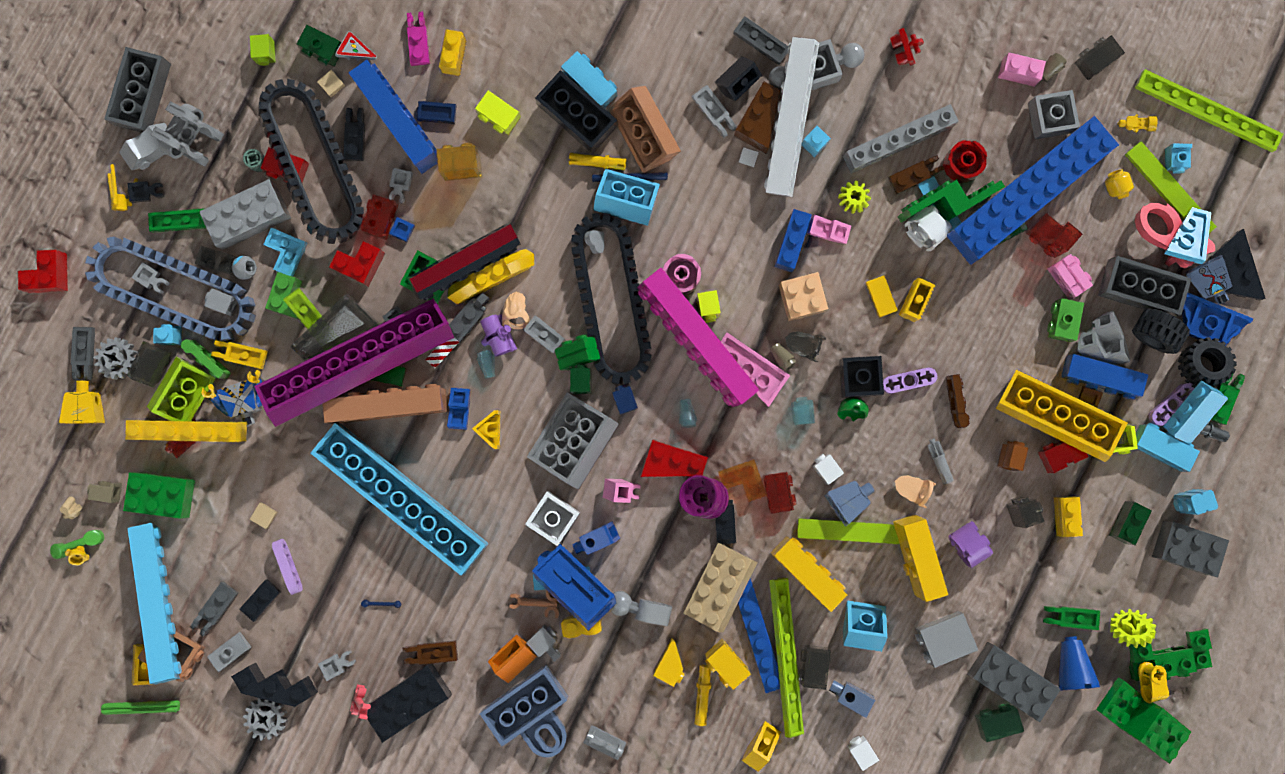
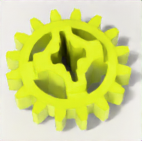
M1128 609L1126 613L1120 610V615L1115 613L1114 618H1111L1110 632H1113V638H1119V643L1126 642L1127 647L1130 644H1133L1135 648L1138 647V644L1146 647V642L1151 644L1152 639L1155 638L1156 625L1152 624V618L1147 619L1146 613L1139 614V610H1136L1135 613L1131 609Z

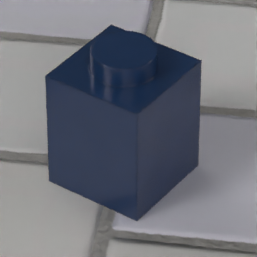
M626 384L615 388V392H612L620 415L638 409L630 386L626 387Z

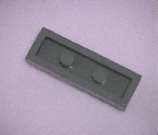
M745 16L733 32L734 35L778 65L781 64L788 54V46Z

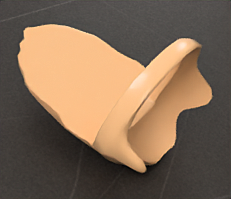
M516 291L506 299L502 314V326L508 325L512 329H523L530 322L529 315L525 311V296L522 293ZM522 317L525 322L514 324L510 319Z
M909 475L901 476L895 480L896 490L901 496L915 502L918 506L927 508L924 504L929 500L933 486L936 483Z

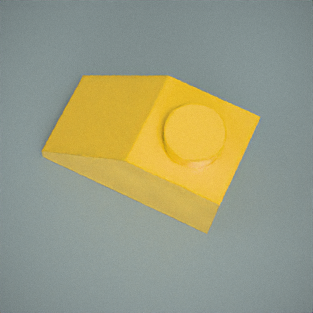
M671 638L653 672V676L674 687L676 682L678 684L681 682L685 673L682 672L683 666L676 642Z
M765 721L748 745L742 761L759 772L770 761L781 731Z

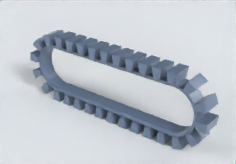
M117 237L107 238L109 248L99 242L92 247L100 253L97 259L90 256L86 258V264L95 266V271L85 272L87 280L95 283L100 280L93 287L99 293L218 341L221 332V340L226 342L233 341L235 339L231 331L235 330L238 335L244 336L249 331L242 326L244 320L246 319L254 323L256 315L246 313V307L256 305L254 299L249 296L241 298L248 292L244 287L129 239L123 238L122 242ZM118 251H126L231 294L239 304L238 318L228 327L217 328L126 291L107 281L103 271L104 263L111 254Z

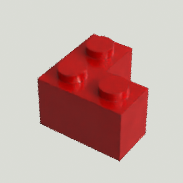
M363 241L355 258L337 250L329 268L369 287L385 252Z
M38 250L37 270L18 271V290L28 293L68 291L67 253L58 250Z

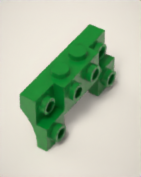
M1203 628L1202 630L1192 632L1186 631L1187 646L1183 645L1153 651L1152 645L1147 642L1146 647L1138 644V647L1135 648L1133 644H1130L1129 670L1131 679L1135 681L1140 680L1138 668L1143 662H1149L1153 666L1159 665L1164 667L1167 680H1170L1172 676L1188 677L1190 673L1197 672L1199 669L1213 667L1209 649H1212L1208 629Z

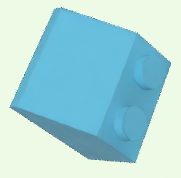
M847 601L843 626V646L882 652L888 638L886 606Z

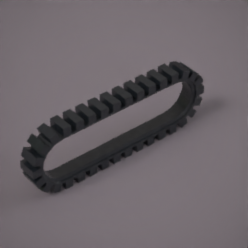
M282 79L276 80L275 86L270 83L265 87V92L262 91L258 104V116H260L262 128L265 127L264 133L266 138H269V145L271 149H274V157L276 160L278 159L280 171L283 170L282 176L287 181V188L289 192H292V200L294 203L297 202L296 209L298 214L301 213L300 219L303 225L308 224L306 230L310 235L317 231L315 239L321 242L325 236H327V244H335L336 237L339 243L347 242L348 237L352 239L356 235L357 230L360 229L363 221L364 207H361L362 200L360 195L356 196L358 190L355 185H352L353 178L351 174H347L349 169L346 163L343 164L344 157L341 152L338 153L339 145L337 142H334L335 136L333 131L329 132L330 124L328 120L325 121L326 115L324 110H320L321 103L319 99L314 100L315 93L312 89L306 91V84L299 82L298 86L295 87V80L287 79V85H284ZM281 96H292L303 102L309 113L350 210V221L341 228L326 227L315 216L271 110L272 103Z
M599 213L592 214V222L586 216L581 220L584 227L579 224L576 225L574 232L577 235H572L571 239L572 245H577L576 247H571L573 257L580 256V258L573 259L575 269L582 268V270L576 271L577 280H585L578 282L579 291H587V293L580 294L581 302H589V305L582 306L584 315L591 314L589 317H584L586 327L593 325V328L586 330L588 337H595L596 348L599 351L600 362L594 366L598 373L605 370L601 375L605 380L608 381L613 376L612 383L619 385L620 378H623V383L627 385L631 384L630 376L635 381L642 378L638 372L639 370L646 374L649 366L644 364V362L651 363L652 354H645V351L652 350L651 343H643V340L649 339L648 330L641 331L640 329L647 327L646 318H638L645 316L644 306L636 307V305L643 304V300L639 295L634 296L639 291L637 289L639 283L632 284V282L638 281L637 271L630 272L631 270H636L635 260H627L634 258L633 248L625 249L626 247H632L631 237H625L628 235V230L625 225L620 227L622 222L617 217L611 222V214L604 213L603 219L600 220ZM597 227L611 229L617 235L620 244L640 350V359L637 365L627 372L612 370L604 359L584 253L585 234L587 231Z

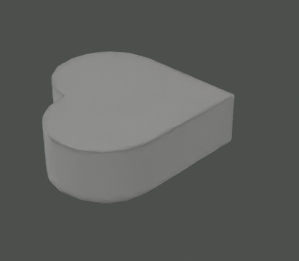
M593 230L587 231L585 234V242L590 246L594 254L604 251V232Z

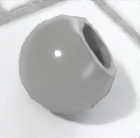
M239 256L234 259L231 267L233 274L243 280L253 277L257 269L255 261L248 256Z

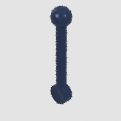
M365 599L361 602V606L364 608L368 606H394L395 608H400L402 605L400 601L369 602Z

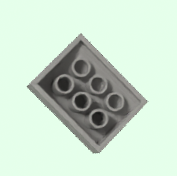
M567 392L527 458L565 483L579 489L619 424Z

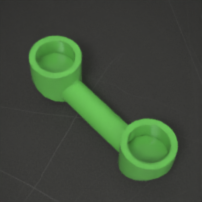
M91 530L86 532L83 538L66 544H53L50 548V554L54 559H61L66 557L65 551L68 549L72 550L77 546L86 544L89 546L99 545L104 541V533L100 530Z

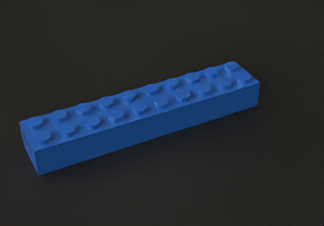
M1093 116L947 234L948 239L968 263L972 265L1119 146V144L1100 121Z

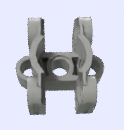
M170 101L165 110L174 116L168 127L163 131L155 126L150 135L160 140L159 150L174 159L184 155L206 167L209 162L208 158L190 148L196 135L200 132L218 142L222 140L225 134L202 122L204 115L200 109L190 104L179 106Z

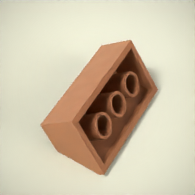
M646 86L629 89L608 108L611 115L617 119L618 128L642 173H647L681 152Z

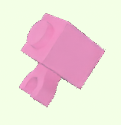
M605 478L603 498L612 502L631 503V498L639 499V495L633 494V490L635 488L640 489V484L630 483L623 479Z

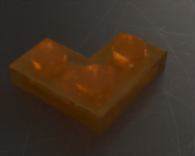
M754 459L718 471L721 483H723L726 489L740 484L743 485L748 502L767 496Z

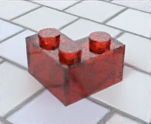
M1048 213L1042 215L1026 232L1031 242L1039 244L1045 254L1054 258L1068 252L1083 235L1070 222L1060 225Z

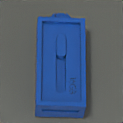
M561 544L553 551H544L538 557V565L532 570L534 578L588 631L616 604L615 595Z

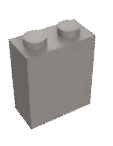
M960 611L916 628L918 633L915 634L919 645H923L925 650L923 653L924 659L927 664L930 663L935 668L978 651L964 613Z

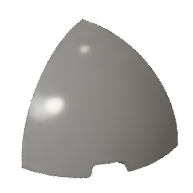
M1114 311L1107 312L1092 321V327L1088 332L1081 334L1078 342V351L1082 356L1109 364L1130 362L1126 340Z

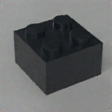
M882 356L851 357L839 360L842 398L884 395Z

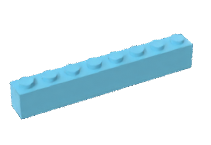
M153 523L127 528L149 683L156 685L180 679L179 674L182 672L180 662H177L176 656L179 653L177 642H174L173 636L176 633L175 624L171 623L170 615L173 614L171 603H168L170 589L169 585L165 583L167 569L162 563L164 550L159 543L161 530Z

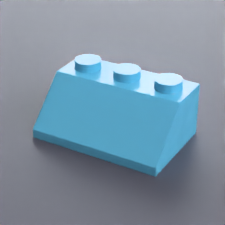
M605 169L595 196L593 211L611 214V216L648 226L660 184Z

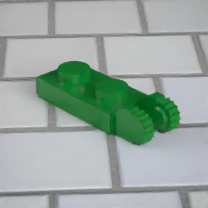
M1238 374L1232 386L1228 385L1232 377L1217 386V389L1228 400L1213 416L1212 421L1227 425L1240 392V387L1244 383L1245 375Z
M1044 606V611L1059 612L1058 619L1043 618V623L1056 624L1061 627L1099 630L1100 610Z

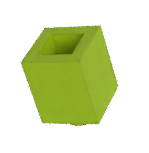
M269 34L250 35L251 58L255 63L261 66L276 63L275 45Z

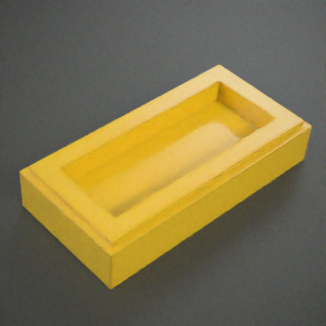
M884 275L866 282L879 318L898 311Z

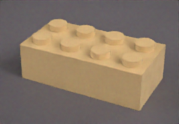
M718 543L684 614L716 632L723 633L758 562Z

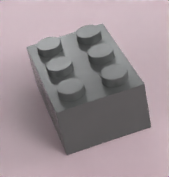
M1163 520L1152 557L1218 578L1229 540L1173 521Z

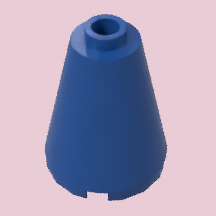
M1077 636L1065 637V641L1061 642L1058 683L1060 691L1100 687L1082 640H1077Z

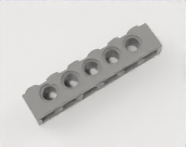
M950 104L848 150L843 158L852 174L953 128L959 121Z

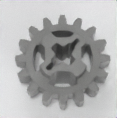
M116 337L114 340L108 338L107 344L101 342L102 348H96L99 354L93 357L98 359V362L94 365L101 367L98 372L104 373V377L124 379L125 373L131 375L130 369L137 368L134 362L139 361V359L134 358V355L138 351L132 350L134 345L128 344V340H121V338Z
M258 698V702L256 700L252 701L251 706L245 709L248 714L243 715V718L247 719V722L243 725L249 726L247 733L253 732L252 738H256L259 735L260 741L266 737L270 740L273 738V735L278 736L280 734L279 730L285 729L282 723L288 721L287 718L283 717L287 710L282 711L281 709L284 704L278 705L277 702Z

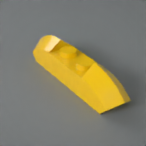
M523 249L486 266L479 272L468 275L466 279L454 283L448 289L447 298L456 304H460L519 275L534 266V253Z

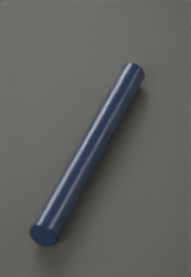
M667 172L626 173V175L644 180H668ZM603 174L592 175V182H601Z

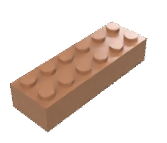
M437 384L425 385L424 389L418 386L406 387L405 391L398 388L386 389V393L372 390L367 391V395L360 392L348 393V397L339 395L323 403L324 423H350L448 412L446 389L441 388Z

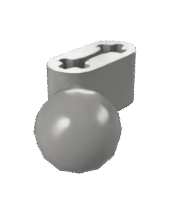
M624 591L613 593L616 598V604L610 609L613 614L623 616L630 612L636 614L635 619L639 621L668 626L672 606L640 599L638 603L632 601L631 597Z

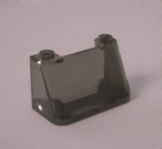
M346 294L291 345V348L304 361H307L380 324L352 295Z

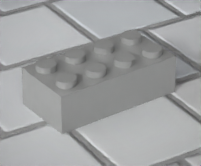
M270 179L199 211L214 245L222 250L291 219L277 185Z

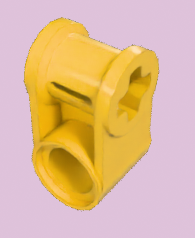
M1149 662L1141 663L1138 668L1143 700L1147 703L1167 699L1169 697V690L1164 667L1159 665L1153 666Z

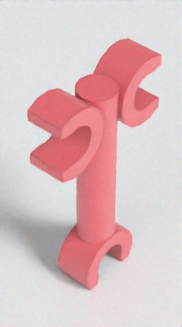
M357 684L350 711L352 715H358L359 719L367 720V711L371 708V705L364 703L362 699L365 697L367 689L365 685Z

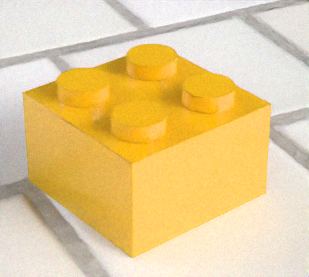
M723 638L705 653L706 665L713 673L715 671L719 673V680L726 688L730 686L734 690L751 675L748 667Z

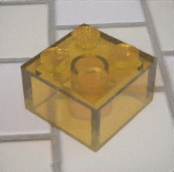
M463 143L459 147L444 145L442 148L436 149L438 170L445 181L482 177L481 156L475 145Z

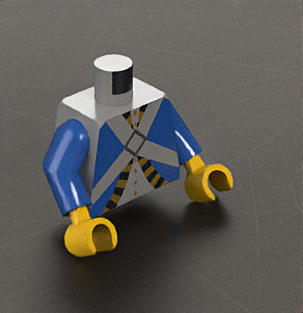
M256 370V376H253L251 371H249L246 381L216 390L217 393H214V386L209 384L208 388L211 392H206L202 388L201 394L203 397L209 398L214 406L226 416L234 419L241 417L242 422H247V426L255 424L252 413L262 410V403L254 387L262 383V380L259 379L261 372Z

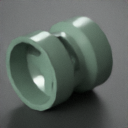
M249 149L243 155V162L253 171L262 172L261 165L265 156L258 150Z

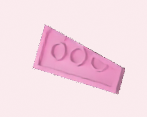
M726 333L721 343L757 386L759 391L756 392V395L769 407L790 375L729 333Z

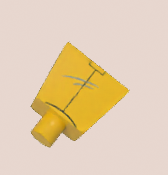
M76 381V392H65L59 423H105L101 395L97 392H89V381Z

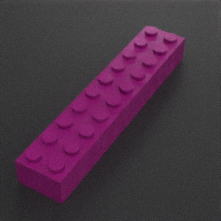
M433 298L254 387L267 416L276 427L453 339L454 335L449 323Z

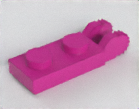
M423 11L418 12L420 26L416 27L413 24L412 13H407V34L411 66L430 64L428 34Z

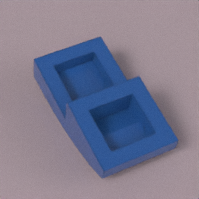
M451 388L447 427L448 429L467 430L470 389Z

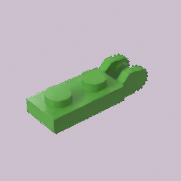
M188 339L182 341L181 348L186 353H192L196 357L195 361L209 369L208 372L216 379H227L230 376L231 372L214 356H211V353L200 343Z

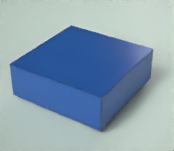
M397 217L389 234L407 243L415 225Z

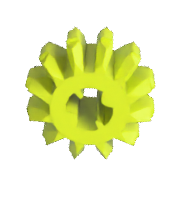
M855 181L853 185L848 182L846 187L840 189L842 193L838 195V198L842 199L839 205H846L844 211L850 208L851 214H854L856 210L861 213L863 208L869 206L867 201H870L871 197L867 194L870 192V189H863L865 183L859 187L858 181ZM851 196H857L858 199H852Z

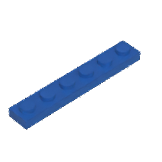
M750 578L738 602V606L765 693L780 689L779 671Z

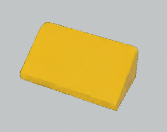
M144 644L133 645L131 680L133 685L150 684L147 664L138 659V656L144 649Z

